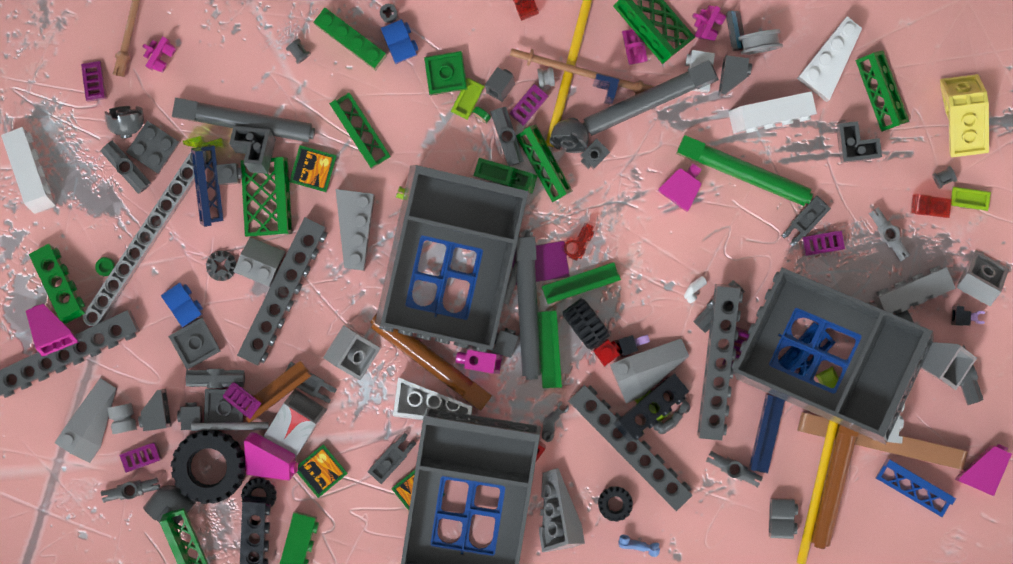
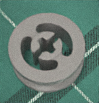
M780 29L765 30L738 37L743 45L741 55L763 53L782 48L783 44L779 43L778 34L781 33Z

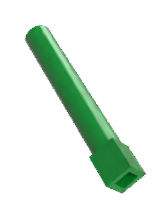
M686 135L683 136L676 152L677 155L696 163L699 162L802 206H805L806 203L810 204L813 193H810L811 188L712 148Z

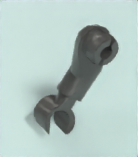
M684 400L680 409L673 414L671 419L664 424L659 421L654 425V430L658 431L659 434H665L676 427L683 418L682 415L690 411L689 403Z
M562 401L557 404L555 412L553 411L544 419L542 438L546 442L553 440L555 422L562 413H566L569 410L568 405L564 410L559 408Z

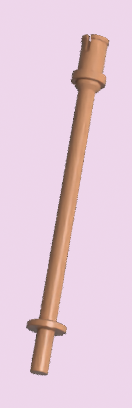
M132 0L121 50L118 54H115L116 63L113 75L125 77L127 62L131 58L129 57L128 50L140 0Z
M512 48L510 56L527 60V66L534 62L591 79H595L596 74L605 75L534 55V49L527 53ZM616 78L619 79L618 86L633 90L635 95L654 87L644 84L641 80L634 83Z

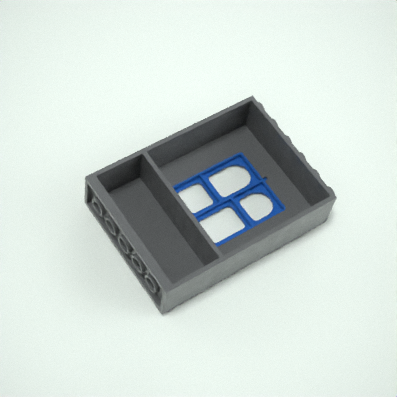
M410 165L375 324L380 325L379 329L390 332L398 329V333L408 336L417 333L416 337L431 340V337H435V341L444 344H450V341H453L454 345L467 349L471 345L472 349L487 353V349L493 350L528 191L418 165ZM424 241H432L446 246L439 276L418 271ZM455 248L476 252L472 273L455 271L450 268ZM450 277L468 281L470 284L466 304L457 313L447 311L443 305L446 282ZM416 280L437 285L434 301L430 305L420 306L414 302L412 291Z
M782 267L780 272L777 271L773 278L774 285L772 289H768L765 295L766 302L764 306H760L756 316L758 319L756 323H752L750 326L748 340L742 343L740 348L742 353L739 359L736 358L733 362L732 369H734L733 373L736 379L886 445L934 341L933 331ZM800 318H807L819 324L812 342L809 344L796 339L792 334V325ZM827 328L836 330L856 340L848 359L844 360L819 349V343ZM792 346L814 355V360L807 375L802 376L782 367L778 361L779 352L785 347ZM823 360L838 365L843 369L834 388H829L814 380Z
M426 408L422 423L401 564H519L541 426ZM446 480L465 482L469 485L464 513L442 510L441 505ZM478 485L500 489L498 507L496 509L474 505L476 487ZM475 514L495 518L493 539L485 548L474 547L469 540L471 518ZM440 519L462 522L461 536L456 542L446 543L439 538L438 524Z

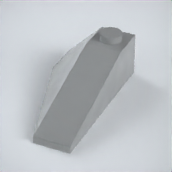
M678 339L610 364L626 404L645 396L666 375L687 359L689 354L682 339Z
M100 378L67 423L55 444L70 454L91 463L101 448L109 417L107 408L112 407L117 388Z
M559 468L544 472L541 493L544 499V506L540 510L543 522L542 527H539L542 552L568 549L585 544L582 524Z

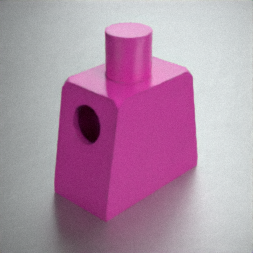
M693 163L687 172L679 168L657 191L687 212L702 184L696 179L701 169Z
M467 350V353L457 352L456 363L465 364L464 369L500 374L503 355ZM476 357L478 358L477 364L474 362Z

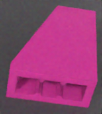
M44 304L36 305L26 310L35 348L42 357L78 343L74 334Z
M251 432L244 440L246 475L290 481L293 475L297 473L298 463L294 453L255 432Z
M997 444L996 447L990 445L957 475L955 480L994 496L1012 453L1007 452L1008 448Z

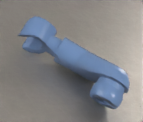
M625 534L621 535L618 541V545L622 549H634L642 552L649 551L648 554L652 557H657L660 553L659 543L648 545L645 542L630 540V537Z

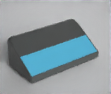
M728 11L726 19L732 50H743L742 41L738 39V37L744 35L741 13L739 11Z

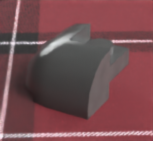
M167 485L157 490L143 506V509L151 518L160 522L163 514L185 508L186 513H188L196 502L181 493L182 491L176 486ZM181 515L172 517L176 524H179L183 519Z

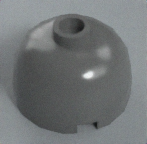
M119 106L109 109V113L105 111L108 129L112 133L120 135L121 138L132 137V134L137 133L143 125L144 116L141 107L136 106V110H131L130 106Z
M576 118L561 120L553 127L550 143L559 150L560 147L566 148L568 153H581L585 151V148L587 149L589 133L587 128Z

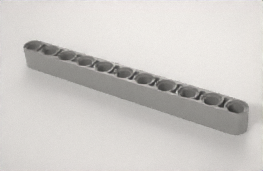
M203 151L204 163H207L209 156L206 151ZM191 152L86 309L83 320L87 325L95 326L104 320L194 184V171L191 178L186 179L184 177L186 169L191 168L193 170ZM180 184L182 192L176 195L173 192V188L175 185ZM166 200H170L172 203V207L168 211L163 209V203ZM159 216L161 224L155 227L152 224V220L154 217ZM148 232L151 236L150 241L147 243L142 241V234ZM134 248H138L140 251V256L136 259L131 256V251ZM124 264L129 266V272L126 275H123L120 270ZM113 280L119 283V287L115 291L110 288V283ZM102 296L108 298V304L105 307H102L99 303ZM92 312H95L98 316L97 321L94 323L89 320V315Z

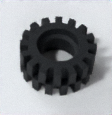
M255 478L245 484L241 494L242 501L244 496H252L254 489L261 488L266 492V497H268L267 504H271V507L275 504L277 492L275 491V486L269 480Z
M619 486L609 487L599 496V511L609 521L619 522L624 520L633 509L631 495ZM617 496L622 499L623 506L619 511L609 509L608 501L610 498Z

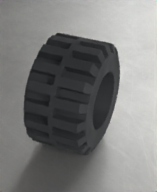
M580 298L562 312L563 317L588 349L592 350L610 337L609 331L586 300Z

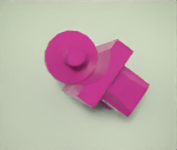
M709 5L707 10L701 9L699 14L693 13L692 17L696 19L694 26L698 28L694 35L695 37L711 41L716 39L718 31L712 29L714 22L722 25L726 18V15L720 11L721 8Z
M633 29L622 31L628 64L648 62L644 42Z
M163 36L156 48L157 42L154 40L151 41L149 46L146 44L142 46L146 49L143 55L145 58L148 59L152 53L145 66L152 71L156 70L162 73L167 67V63L160 60L162 54L165 53L172 57L177 50Z

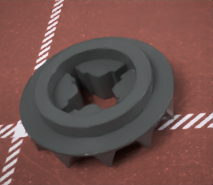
M216 251L208 257L206 262L207 273L214 280L226 281L235 274L233 271L237 263L234 256L229 252ZM214 261H225L224 266L228 271L223 269L217 271L218 265Z

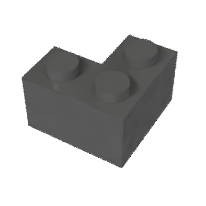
M858 121L836 125L841 163L879 159L882 157L880 138L861 140Z
M233 126L229 144L235 153L245 154L243 163L249 172L268 174L276 141L271 130Z

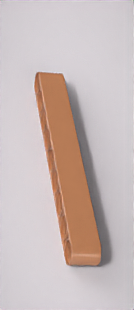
M801 412L797 431L826 437L829 420L821 416ZM860 433L856 437L855 445L964 470L968 451L901 435L899 436L903 437L902 444L887 442L886 445Z

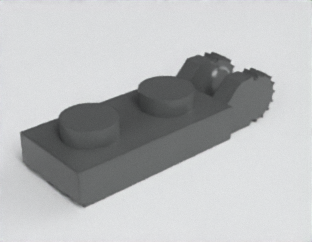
M816 196L790 223L791 225L781 236L785 239L794 228L797 229L800 233L790 243V245L795 246L831 208Z
M290 362L286 371L294 366L295 363ZM314 374L297 387L327 403H330L331 399L318 392L321 386L330 392L335 393L337 390Z
M406 433L395 444L393 443L367 471L380 484L390 476L417 444L415 441L411 442L403 452L398 446L406 440L408 436Z

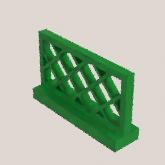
M618 0L613 7L662 64L695 38L664 0H645L649 1V8L642 6V0H637L638 5L633 0ZM654 3L659 4L661 11L654 9ZM643 12L650 13V19ZM655 15L662 16V22L655 21ZM666 17L671 18L674 25L667 24ZM655 26L662 28V34ZM667 29L674 30V37L667 35ZM679 32H682L688 39H680ZM668 41L675 42V49L669 44Z
M276 157L271 159V162H274V171L270 175L265 174L268 178L262 185L254 180L258 173L250 176L246 172L244 160H240L245 237L293 234L288 158ZM270 180L275 183L276 188L272 194L264 189ZM251 181L259 187L253 196L247 191V186ZM261 190L269 196L263 204L255 199ZM271 199L277 205L273 213L265 208ZM252 201L260 206L254 215L248 209V205ZM262 209L270 215L264 223L256 218ZM272 218L278 223V231H271L266 227ZM253 220L261 225L257 232H250L249 225Z

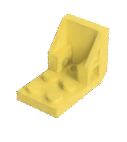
M979 75L940 79L945 113L949 120V154L951 158L989 153V101L987 91Z

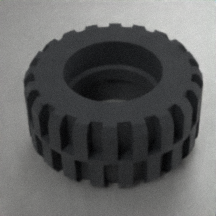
M218 430L199 431L189 435L180 442L178 448L173 453L171 475L175 479V486L182 491L181 493L184 496L189 497L194 502H201V504L218 503L232 496L240 488L246 475L245 454L239 447L240 444L233 440L229 434H224ZM214 449L224 456L227 470L223 479L218 483L212 485L202 484L193 476L191 462L195 454L200 450Z

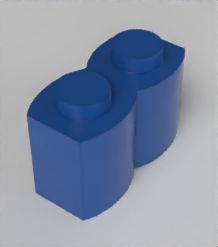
M401 19L381 28L395 64L417 56L416 51L419 49L415 40H410L408 34L411 33L407 22L403 23Z
M178 283L162 294L161 297L180 325L184 327L201 316L203 308L197 299L193 301L190 294H192V291L188 285Z

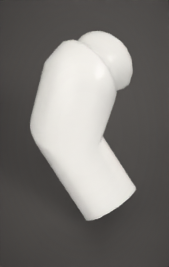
M703 276L692 282L686 290L684 298L687 299L688 303L691 304L697 300V296L694 293L707 284Z

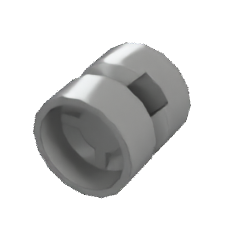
M132 403L107 408L109 419L114 420L111 424L112 434L137 430L136 421L131 418L134 414Z

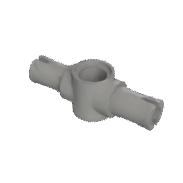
M879 207L871 211L869 215L878 226L877 230L880 233L881 240L887 243L889 248L892 247L900 262L909 257L911 254L901 242L902 238L898 228L893 226L890 220L887 221ZM887 229H891L894 232V237L891 240L885 236Z

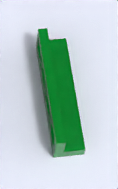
M884 51L874 52L855 60L881 132L910 122ZM868 59L872 66L870 72L863 65V61ZM872 78L877 80V89L872 88L870 84ZM878 96L884 99L883 107L877 103ZM885 114L889 115L892 124L886 126L883 119Z
M350 93L329 103L371 169L391 157ZM349 98L352 103L351 112L343 111L339 104ZM353 115L362 118L361 128L353 127L351 124ZM363 131L373 135L372 144L362 141ZM373 147L382 149L385 156L375 161L372 156Z
M537 125L529 126L523 132L517 134L516 137L552 203L571 193L573 190ZM526 135L531 145L526 144L522 136ZM534 151L536 152L541 162L536 161L533 157ZM543 169L546 170L549 178L544 177ZM553 185L559 194L557 196L552 191Z
M613 262L541 287L548 305L620 281L621 278Z
M557 311L538 312L542 388H562Z
M185 508L163 514L159 523L177 564H192V562L195 564H208ZM181 515L184 520L183 525L174 523L172 517ZM182 531L190 534V542L181 539L180 534ZM189 548L198 552L197 559L188 555Z

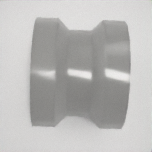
M549 67L547 70L537 69L540 88H543L545 85L555 86L552 67Z

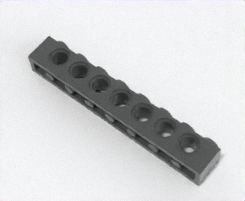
M304 217L237 356L257 366L260 363H265L269 355L266 351L269 345L273 346L277 338L275 333L278 328H282L286 320L283 316L286 311L289 312L294 304L292 298L294 294L298 295L303 285L300 282L303 276L307 277L311 269L308 265L311 259H316L319 253V249H317L319 243H323L328 234V232H325L326 227ZM308 235H312L314 238V243L311 246H306L304 243V238ZM300 252H303L306 256L303 263L296 261V255ZM292 269L297 272V278L293 281L287 277L288 271ZM281 287H286L289 290V294L285 298L279 295ZM273 304L280 306V312L277 315H273L270 311ZM265 321H269L272 325V329L269 332H264L262 329V324ZM257 338L263 341V347L259 350L253 345Z
M715 284L697 431V435L701 439L722 441L723 435H726L727 424H724L725 416L728 417L729 405H727V398L731 397L729 380L733 379L734 374L731 363L736 357V348H733L734 341L738 339L736 322L740 321L741 316L738 305L742 303L743 291H740L738 286ZM725 301L732 302V307L729 310L723 309ZM723 320L730 321V325L726 329L720 327ZM721 339H727L728 341L724 348L718 347V342ZM724 358L725 364L721 367L716 366L717 359ZM722 377V384L719 386L714 385V379ZM714 396H720L721 400L718 404L714 405L711 403ZM712 415H718L719 418L716 423L709 422V418Z
M124 311L74 335L78 343L43 357L37 352L1 369L0 396L7 398L15 394L14 390L20 387L24 390L32 386L31 382L37 379L41 382L49 378V374L54 371L58 374L66 370V366L71 363L77 365L85 361L84 357L88 355L94 357L102 353L101 349L107 346L109 349L118 346V341L124 338L126 341L135 338L136 333L140 330L131 311ZM119 325L122 329L119 336L113 334V327ZM98 333L104 336L102 344H98L95 340ZM82 341L87 345L85 352H80L78 349V344ZM63 350L69 352V358L66 361L61 358ZM46 358L52 361V366L49 369L43 365V361ZM28 366L34 368L35 372L32 377L26 374ZM11 374L17 377L15 385L9 383V376Z
M583 385L568 402L675 511L681 508L693 496L690 493L692 488L685 481L681 484L676 479L679 475L671 467L667 469L663 465L665 461L658 454L654 456L649 451L651 447L644 440L640 442L639 440L635 441L633 438L630 441L636 442L637 448L633 452L627 451L626 445L630 441H627L624 436L620 438L613 436V430L617 428L613 423L621 416L618 413L614 415L609 410L611 406L604 399L600 401L596 397L598 393L590 385L588 387ZM589 400H594L597 404L593 411L586 409V402ZM602 414L610 416L608 424L604 425L599 422V417ZM648 455L650 463L645 466L641 465V456ZM656 469L663 470L664 475L661 479L653 477V472ZM671 482L677 485V490L674 493L667 491V485Z

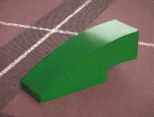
M482 158L478 159L473 175L493 183L525 190L530 194L533 193L538 177L533 173Z

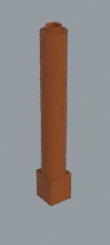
M376 313L370 321L372 324L371 329L462 396V398L481 411L492 397L489 392L413 335L408 336L398 333V329H394L393 332L379 329L380 325L375 324Z
M838 424L835 445L811 540L814 543V547L819 549H825L831 544L856 437L859 434Z

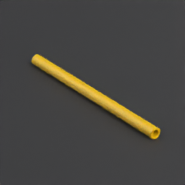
M582 0L566 64L576 65L592 0ZM564 71L546 138V143L549 147H554L550 143L553 127L562 119L573 73Z
M829 420L796 561L799 564H806L836 437L838 424Z

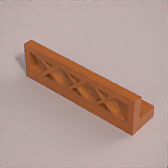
M301 360L254 395L261 402V405L251 419L245 418L248 423L255 420L312 376Z

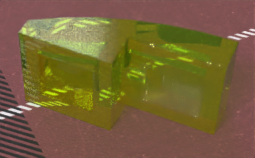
M202 136L183 140V144L191 148L214 145L215 149L226 147L222 138L204 142Z

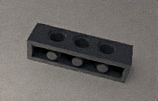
M674 373L613 424L627 441L633 438L636 441L645 434L643 430L646 427L650 429L659 422L657 420L658 417L661 415L665 417L672 411L671 406L675 403L677 405L682 403L686 399L685 395L689 390ZM664 393L670 396L669 402L664 399ZM650 404L655 406L656 413L650 411ZM636 416L641 418L642 425H638L635 422Z
M244 496L240 564H268V558H265V552L269 550V540H266V534H269L270 522H267V515H270L271 504H267L268 497ZM257 515L261 520L255 521L251 516ZM256 533L260 538L254 539L251 534ZM250 552H257L259 556L253 557Z

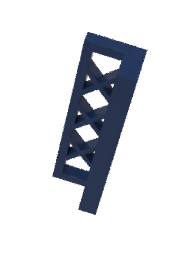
M596 74L593 87L607 90L605 104L612 105L619 79Z
M214 145L191 148L200 224L204 227L212 226L211 223L224 221ZM203 151H210L211 158L207 163H204ZM207 168L213 171V177L209 182L206 181L205 170ZM209 187L215 190V196L211 201L208 199L207 190ZM212 205L217 208L218 217L211 218L210 207Z
M765 395L748 469L768 473L785 400L776 396Z

